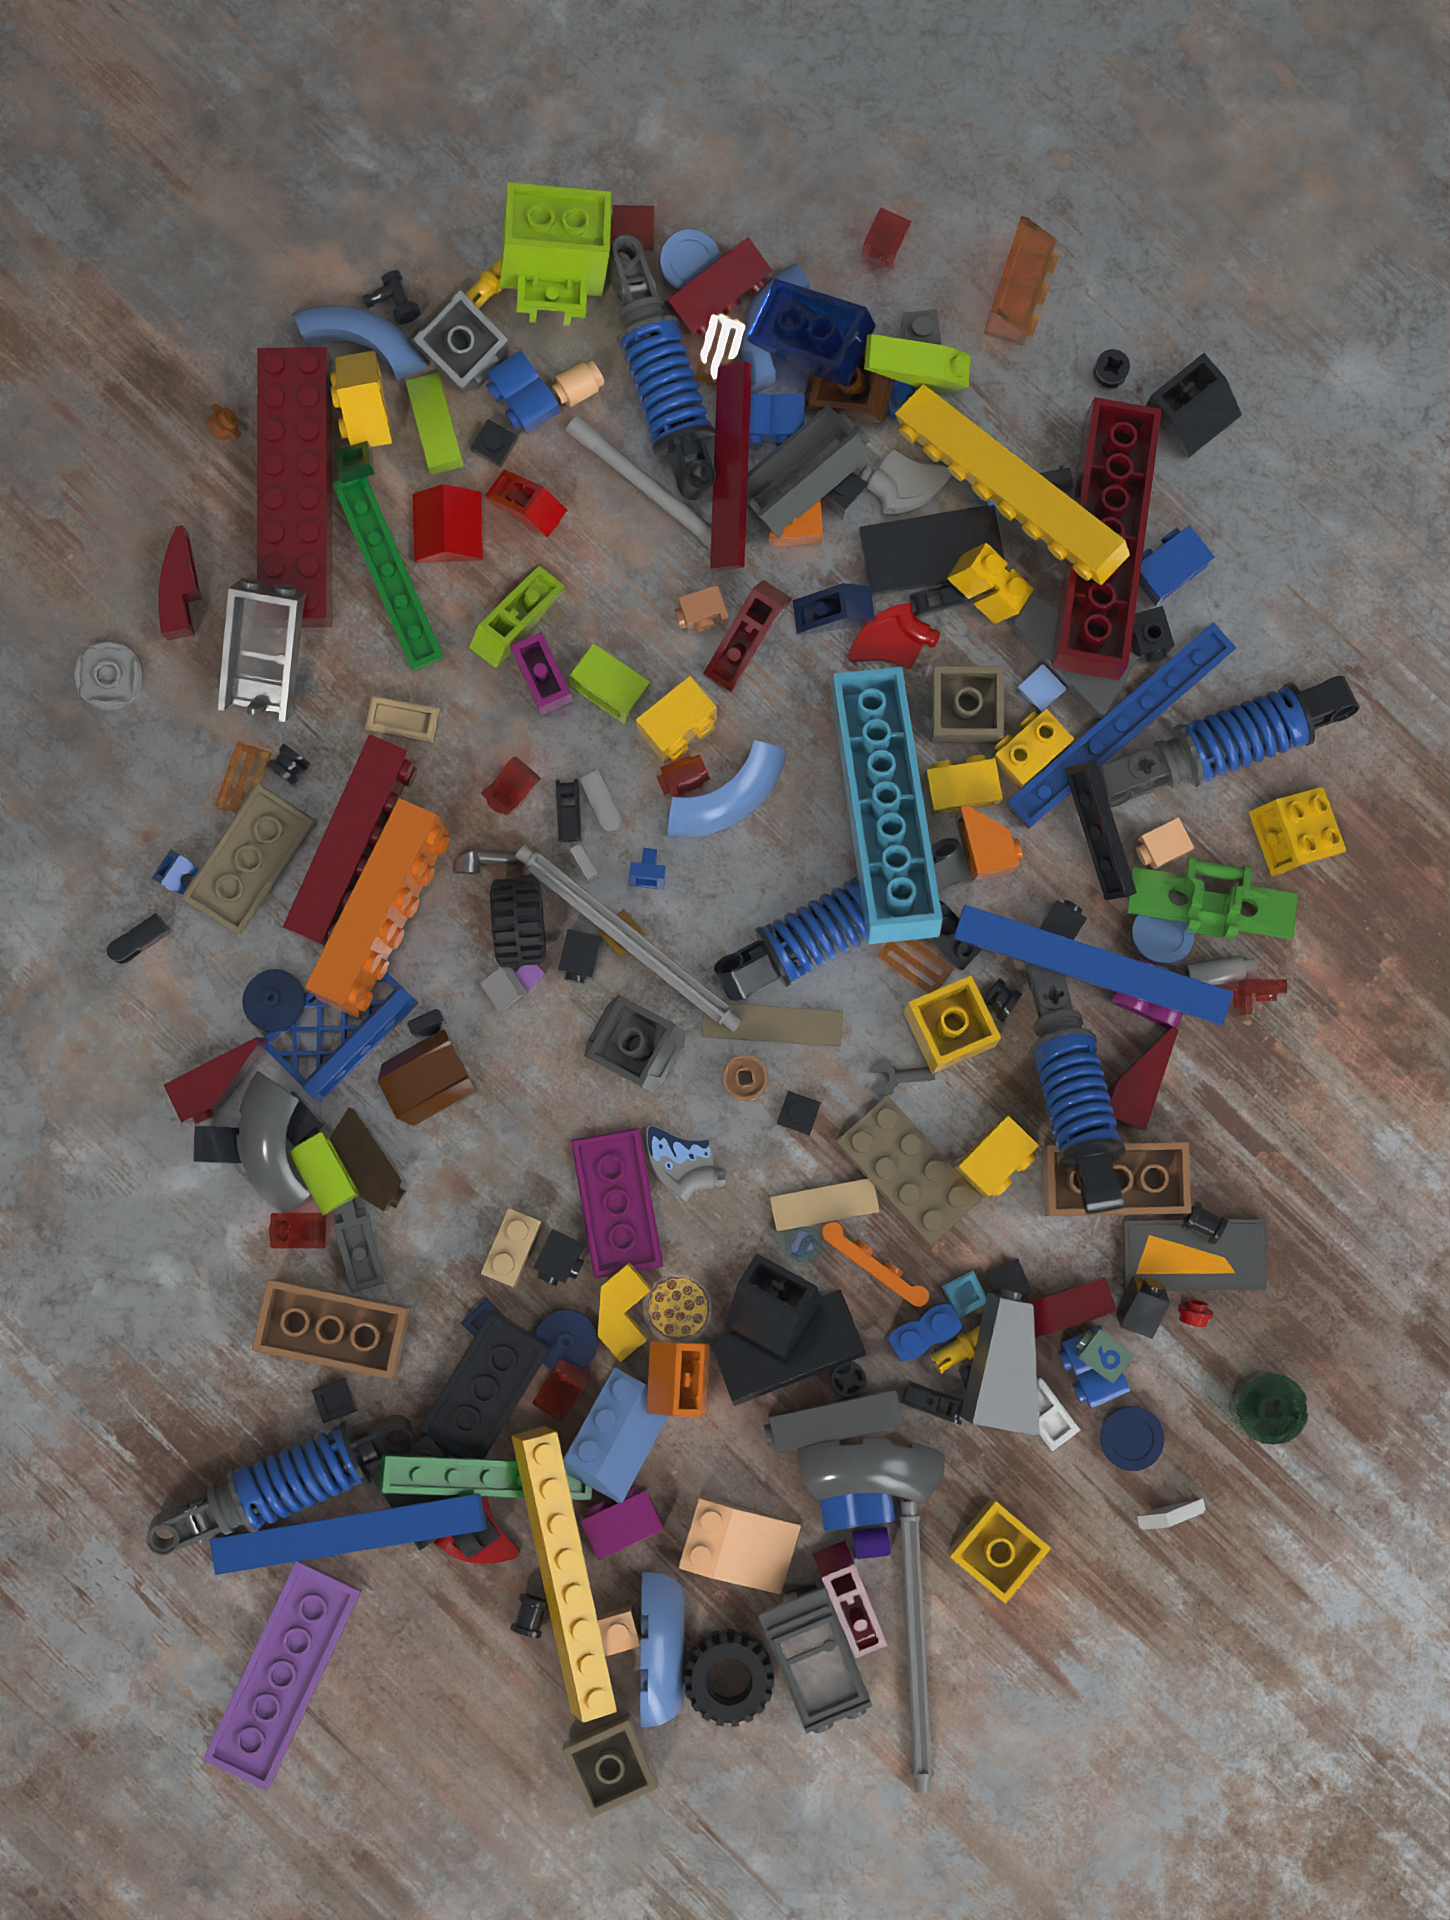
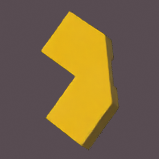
M630 1262L602 1284L600 1293L597 1336L620 1363L648 1339L647 1335L626 1311L647 1295L652 1288Z

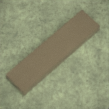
M727 1003L734 1009L732 1012L743 1020L734 1032L723 1024L719 1025L703 1012L702 1037L841 1047L843 1011Z

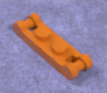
M828 1222L823 1225L821 1235L827 1243L908 1303L921 1307L928 1302L929 1292L925 1287L921 1285L910 1286L900 1278L904 1272L890 1261L886 1260L882 1265L871 1257L875 1250L858 1239L854 1244L844 1237L843 1228L840 1224Z

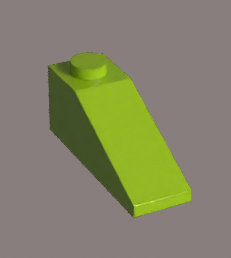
M876 334L867 335L864 369L917 388L924 384L937 395L969 388L970 354L945 345Z
M538 566L478 624L469 648L494 668H497L512 653L510 645L524 640L561 595L566 586L541 566Z

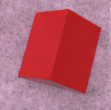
M441 484L412 494L415 563L483 560L482 502L480 491Z

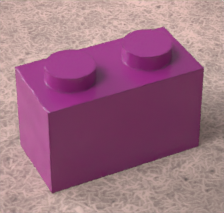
M542 631L510 645L514 658L541 716L573 702L569 689Z
M637 1485L630 1487L622 1504L615 1501L606 1505L605 1500L587 1507L585 1509L587 1515L581 1519V1523L598 1560L664 1530V1525L647 1487L639 1490Z

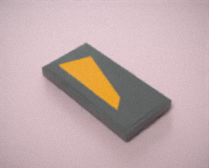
M1229 1219L1222 1236L1214 1246L1208 1243L1207 1238L1191 1229L1185 1231L1182 1229L1184 1220H1122L1124 1291H1126L1133 1276L1143 1280L1145 1278L1157 1280L1165 1287L1166 1291L1267 1290L1265 1219Z

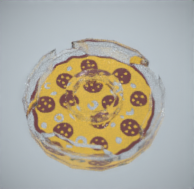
M681 1273L666 1275L655 1281L651 1286L652 1290L645 1295L642 1306L644 1321L650 1331L662 1341L691 1342L699 1337L710 1323L713 1312L711 1296L705 1286L692 1276Z

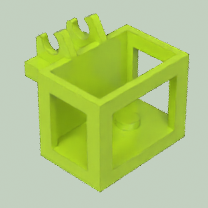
M507 182L502 227L500 288L517 289L516 312L529 313V322L536 323L537 310L561 311L564 313L563 325L570 326L571 317L585 318L587 295L602 296L610 254L612 191Z

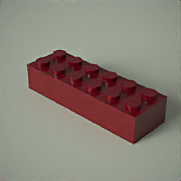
M369 734L282 926L293 935L323 948L325 947L404 787H410L415 779L417 768L414 767L415 760L408 750Z

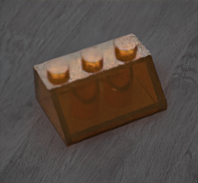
M1021 215L984 331L986 335L1023 346L1026 335L1033 337L1039 319L1038 316L1033 315L1036 303L1043 305L1049 285L1044 284L1043 281L1046 272L1053 274L1059 257V253L1053 252L1057 240L1028 217Z

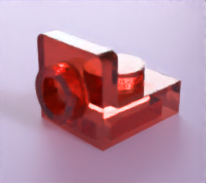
M1244 979L1239 981V987H1234L1233 1005L1234 1008H1239V1016L1252 1014V995H1256L1257 1002L1277 1001V995L1287 994V979Z

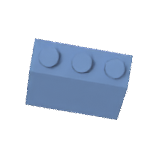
M614 1367L563 1460L566 1474L621 1504L668 1418L666 1415L647 1413L648 1386Z

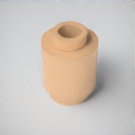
M592 360L587 363L582 361L554 376L555 384L551 386V389L560 404L566 403L568 407H572L598 393L599 388L604 385V380L598 367Z

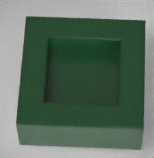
M368 441L335 450L337 473L342 483L375 475L372 449Z

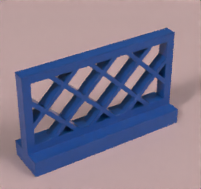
M386 972L381 980L376 982H387L394 990L385 1000H372L369 1008L366 1010V1019L360 1025H348V1014L341 1011V1026H324V1008L334 1007L321 1002L319 999L318 1002H313L316 997L308 991L305 995L304 1010L306 1008H317V1027H299V1018L293 1027L280 1032H268L263 1037L268 1042L265 1050L312 1098L320 1103L418 1004L388 972ZM372 1006H378V1007L372 1012ZM341 1031V1044L335 1050L323 1051V1032ZM347 1031H353V1032L347 1037ZM317 1032L316 1051H299V1033ZM281 1033H293L292 1052H278L271 1043ZM316 1056V1070L305 1079L298 1072L299 1057ZM323 1056H328V1058L323 1062ZM284 1057H292V1065Z

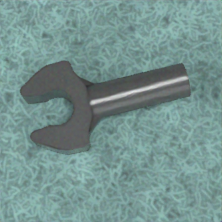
M890 1060L879 1061L869 1069L871 1073L885 1072L888 1075L889 1080L886 1084H878L871 1087L872 1091L883 1096L892 1095L894 1088L900 1083L935 1080V1073L932 1074L929 1067L898 1070L891 1065Z

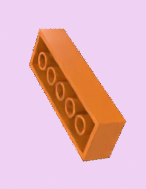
M401 798L398 799L305 986V989L321 1002L356 1018H359L362 1011L365 1012L369 1008L373 999L371 991L376 981L381 980L386 974L389 966L387 959L392 949L398 948L403 939V926L407 918H412L416 913L420 902L418 896L423 886L427 887L430 884L435 873L433 866L438 856H442L449 846L450 837L448 835L450 832L437 814Z

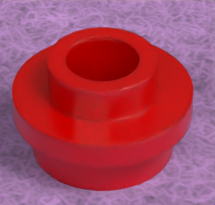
M1187 1299L1186 1303L1178 1305L1179 1320L1196 1327H1206L1208 1320H1211L1213 1317V1311L1207 1308L1208 1304L1198 1299Z

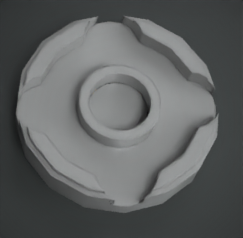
M113 641L98 642L88 647L89 649L76 660L73 671L75 688L83 700L95 708L107 711L122 709L132 703L141 692L144 681L143 667L136 654L122 643Z

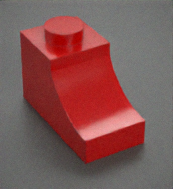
M506 469L501 472L484 496L493 505L512 515L528 529L547 538L568 511L545 487Z

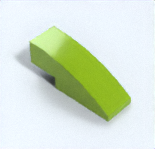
M439 372L406 380L417 428L431 475L464 467Z

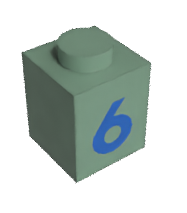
M1097 1327L1093 1332L1087 1329L1075 1345L1079 1349L1075 1356L1112 1384H1114L1135 1356Z

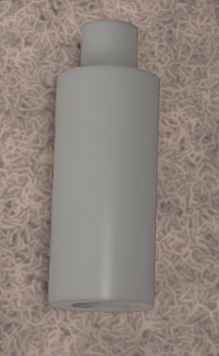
M1241 955L1185 966L1186 977L1214 986L1246 980V974L1258 971L1255 958L1243 960Z

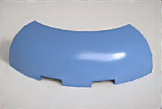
M797 263L781 270L759 290L747 307L741 320L735 345V362L747 361L752 364L751 393H757L775 385L776 371L770 353V341L775 320L795 298L802 301L809 296L810 283L804 271Z
M323 305L292 313L307 347L327 342L348 343L351 341L367 347L370 351L376 350V355L390 368L396 380H400L428 367L422 354L408 341L409 337L391 322L370 311L345 305Z
M753 740L752 748L745 764L727 784L701 796L672 797L667 837L695 838L708 836L746 819L773 790L783 769L787 751L776 745Z
M642 1572L641 1638L648 1639H641V1727L662 1725L673 1719L682 1708L684 1700L685 1593L682 1585L674 1578L659 1573Z

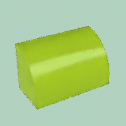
M594 643L569 676V687L623 724H626L650 685V681Z
M320 1132L289 1152L322 1215L331 1212L360 1195L327 1133Z

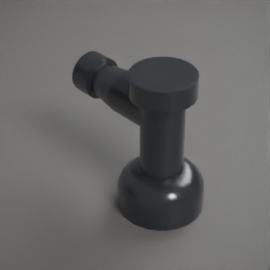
M393 270L381 277L384 286L376 289L371 294L368 293L362 296L369 309L375 306L376 303L393 297L396 304L393 317L396 323L399 325L408 324L420 317L421 310L416 302L408 300L401 284L403 278L400 271Z

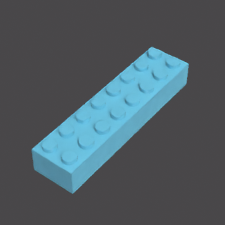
M902 667L834 673L831 696L868 944L939 937L943 918Z

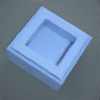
M1044 664L1017 688L1040 714L1067 689Z

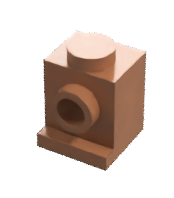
M718 585L678 597L680 608L674 609L680 629L686 628L688 631L695 628L696 632H702L713 628L715 622L719 620L722 627L728 625L729 617Z

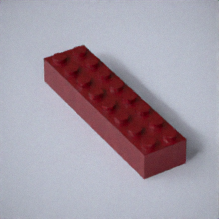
M326 347L257 348V579L264 586L275 587L276 584H287L296 587L298 592L306 593L302 628L332 627V382L330 377L332 359ZM257 601V620L263 628H288L290 606Z
M1094 397L1086 413L1074 501L1125 539L1130 555L1102 585H1099L1092 578L1089 581L1083 579L1073 569L1074 564L1068 559L1065 560L1051 661L1052 669L1119 681L1128 667L1162 409Z

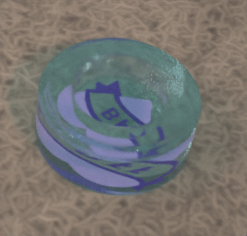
M799 1227L789 1234L786 1248L794 1260L809 1262L819 1255L821 1239L813 1229Z

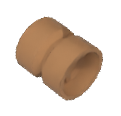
M740 1055L727 1063L723 1071L722 1083L726 1093L732 1099L739 1102H750L763 1094L768 1084V1072L760 1059L752 1055Z

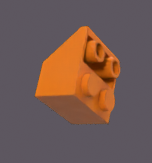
M650 1341L647 1413L695 1417L707 1415L711 1343Z

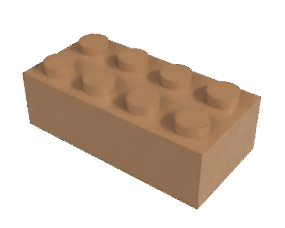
M1189 1142L1124 1143L1125 1154L1113 1162L1115 1174L1122 1190L1123 1208L1090 1215L1191 1213ZM1056 1145L1042 1146L1044 1216L1086 1215L1077 1172L1066 1171L1059 1167L1057 1158L1060 1150L1056 1148Z
M269 1279L265 1288L252 1350L392 1380L397 1377L411 1307L277 1279Z

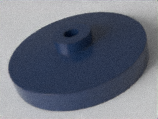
M279 969L266 970L256 975L246 986L242 999L243 1010L247 1019L257 1028L267 1032H280L293 1026L301 1017L306 1002L305 991L299 980L292 974Z
M569 1309L555 1311L545 1317L536 1330L535 1336L553 1346L543 1362L552 1371L563 1374L580 1371L592 1361L598 1348L596 1328L587 1316L578 1311Z
M1136 1406L1121 1407L1108 1415L1103 1422L1100 1430V1446L1105 1457L1118 1468L1127 1471L1143 1470L1156 1462L1164 1447L1163 1428L1151 1412Z

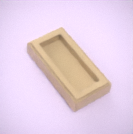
M372 695L365 730L434 744L440 709Z

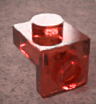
M515 756L508 761L494 782L484 788L481 795L487 799V804L494 811L509 815L521 807L542 778Z
M271 1213L269 1225L270 1247L272 1249L326 1248V1214Z
M560 1359L533 1400V1405L561 1422L591 1377L583 1373L577 1366Z

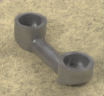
M476 849L457 857L453 861L452 868L453 873L478 875L480 874L481 863L522 866L523 877L534 876L524 868L525 864L515 857L517 851Z

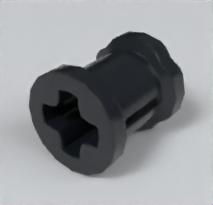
M1196 1201L1191 1207V1213H1187L1182 1229L1185 1231L1189 1229L1207 1238L1208 1243L1214 1246L1222 1236L1229 1218L1225 1216L1218 1217L1202 1208V1203Z
M521 1593L519 1596L521 1601L516 1623L511 1624L510 1630L524 1636L541 1638L542 1631L540 1626L545 1609H548L547 1600L538 1596Z

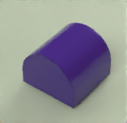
M887 1527L852 1531L853 1551L856 1560L889 1556L891 1554Z

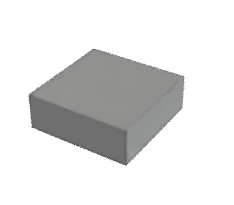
M579 843L569 849L588 883L599 878L598 870L583 844Z
M500 967L480 983L498 1012L508 1008L527 993L511 967Z

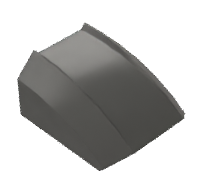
M456 290L445 298L424 322L414 330L408 339L423 356L463 392L479 389L488 379L486 372L506 360L510 345L509 340L461 290Z
M618 995L605 1008L587 1041L584 1056L653 1093L664 1084L665 1077L680 1050L684 1048L686 1032L670 1021Z

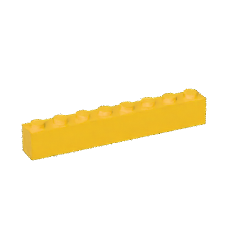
M924 384L895 413L901 426L898 430L906 440L911 443L919 442L924 446L923 451L933 461L938 462L942 460L948 465V471L957 480L962 482L966 479L973 485V491L981 499L987 501L990 498L998 504L997 509L1004 517L1010 521L1014 518L1023 524V530L1032 539L1037 541L1041 538L1048 544L1047 548L1056 558L1061 561L1065 558L1074 564L1073 569L1086 581L1092 578L1099 585H1102L1130 555L1125 539Z
M543 1426L511 1436L570 1711L584 1723L615 1713L617 1710L558 1435L556 1431Z

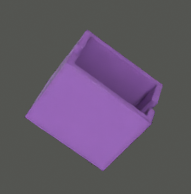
M535 964L523 965L515 972V975L522 986L529 991L545 976V973Z

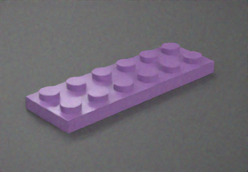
M302 1561L295 1562L203 1758L204 1761L264 1790L270 1788L362 1589Z

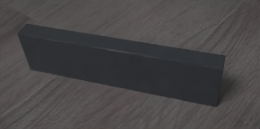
M1096 760L1064 768L1105 901L1136 894L1137 891Z

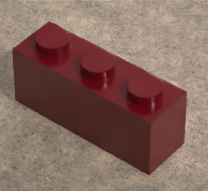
M747 237L666 299L664 304L669 313L677 317L680 328L686 336L694 332L700 336L715 325L712 318L719 312L723 311L727 315L742 304L739 297L749 290L753 295L764 287L768 282L765 277L773 270L750 238Z

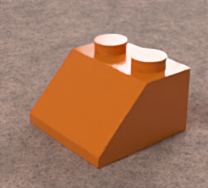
M969 805L960 807L955 815V820L963 851L971 869V882L975 883L1012 874L1020 865L1019 859L1023 858L1019 839H1013L1011 830Z

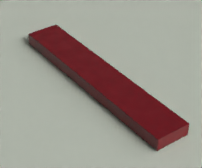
M747 361L717 366L716 433L714 445L716 479L713 483L710 569L715 571L745 567L752 364Z

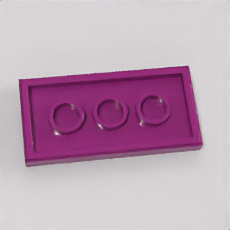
M640 1128L572 1139L571 1144L594 1279L613 1276L628 1262L636 1271L664 1267Z

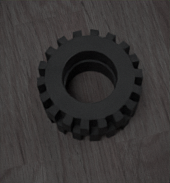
M536 876L493 880L490 887V910L496 961L500 967L543 964L546 957V938L542 892Z
M727 1629V1632H719L717 1630L712 1632V1635L707 1638L704 1636L699 1640V1644L692 1648L688 1661H686L684 1683L687 1699H690L692 1708L695 1712L699 1711L703 1719L708 1722L710 1719L716 1721L718 1726L724 1727V1723H731V1727L739 1726V1722L746 1721L748 1723L754 1720L753 1716L757 1713L761 1714L765 1710L766 1702H770L772 1688L774 1687L773 1666L767 1650H764L758 1639H752L749 1637V1633L744 1631L737 1633L734 1629ZM723 1658H735L746 1664L750 1671V1683L746 1690L733 1697L721 1696L714 1692L708 1683V1672L716 1661Z

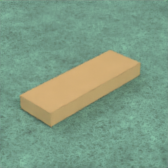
M868 1178L770 1197L776 1232L880 1212L875 1186Z

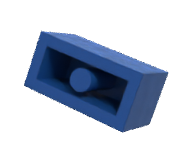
M1190 525L1183 531L1175 528L1161 540L1164 545L1155 552L1151 548L1143 552L1139 586L1155 606L1207 568L1215 559V556Z

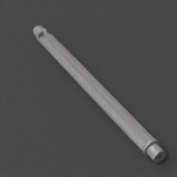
M525 844L516 853L515 857L525 864L524 868L719 1025H725L732 1032L740 1025L743 1020L732 1012L733 1008L538 851H532Z
M907 1500L901 1501L899 1521H901L913 1756L912 1778H915V1792L927 1793L931 1792L933 1771H931L920 1562V1515H917V1503Z

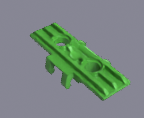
M1188 856L1184 875L1133 867L1131 875L1137 893L1129 896L1127 913L1186 922L1185 932L1233 940L1237 936L1238 931L1293 940L1297 893L1251 886V865L1244 864L1241 868L1198 861L1195 856ZM1195 874L1240 882L1238 886L1232 887L1228 894L1204 891V882L1196 879ZM1172 891L1182 892L1187 898V903L1180 906L1173 904L1169 899V893ZM1242 902L1252 904L1256 914L1251 917L1242 915L1240 913Z

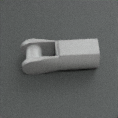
M597 770L582 777L580 782L602 828L612 834L619 832L623 827V820L613 802V797L602 773Z

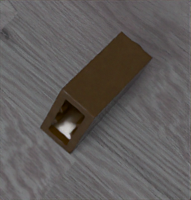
M348 1107L332 1133L330 1140L360 1193L359 1197L382 1211L388 1212L391 1207L396 1209L406 1195L407 1191L403 1189L406 1180L361 1113L354 1108Z

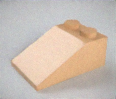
M699 1494L680 1558L679 1569L716 1580L781 1594L801 1525Z

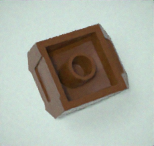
M825 342L812 363L804 394L806 407L817 411L822 410L828 404L837 414L843 411L850 419L881 423L887 417L895 380L864 369L866 346Z
M446 1029L437 1032L384 1062L381 1065L377 1080L396 1118L412 1126L479 1093L473 1080L468 1076Z

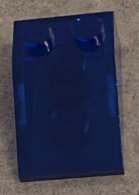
M775 278L747 337V341L817 377L848 386L865 351L867 335L873 333L876 325L865 306Z

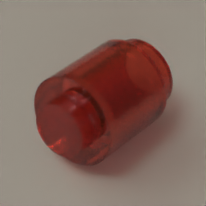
M687 755L660 767L661 775L656 776L663 795L665 796L670 793L672 797H680L703 787L704 782L710 780L700 755L694 757Z

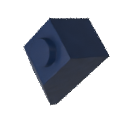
M842 583L793 600L797 634L847 629L875 620L871 586Z

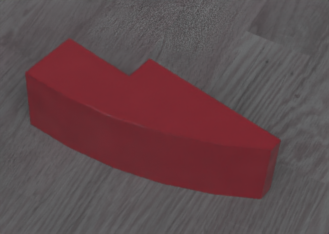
M183 525L175 527L169 541L159 582L158 613L161 634L168 641L195 635L189 602L202 600L190 535Z
M1105 1277L1028 1301L1033 1304L1035 1338L1118 1312Z

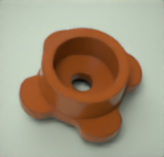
M216 403L211 405L210 410L213 414L207 419L210 431L222 440H226L230 436L233 439H238L241 433L238 430L239 419L235 412L229 408L222 409Z

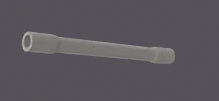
M577 415L571 420L566 428V432L588 450L600 456L694 533L711 550V524L707 523L614 447L581 416Z

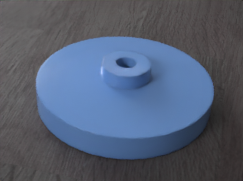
M694 229L681 230L670 236L663 244L659 254L660 271L665 281L674 289L679 290L720 258V253L715 242L707 234Z
M1138 915L1131 928V942L1137 954L1145 961L1158 966H1170L1181 962L1189 954L1194 943V933L1185 932L1186 922Z

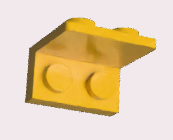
M1323 787L1276 799L1248 812L1271 877L1346 851L1342 835Z

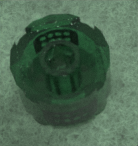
M1257 1371L1247 1375L1236 1385L1228 1406L1233 1422L1241 1433L1262 1444L1276 1445L1290 1442L1301 1433L1308 1419L1307 1398L1304 1391L1294 1380L1274 1372ZM1266 1401L1273 1402L1271 1407L1274 1412L1271 1415L1264 1413L1265 1407L1263 1405Z

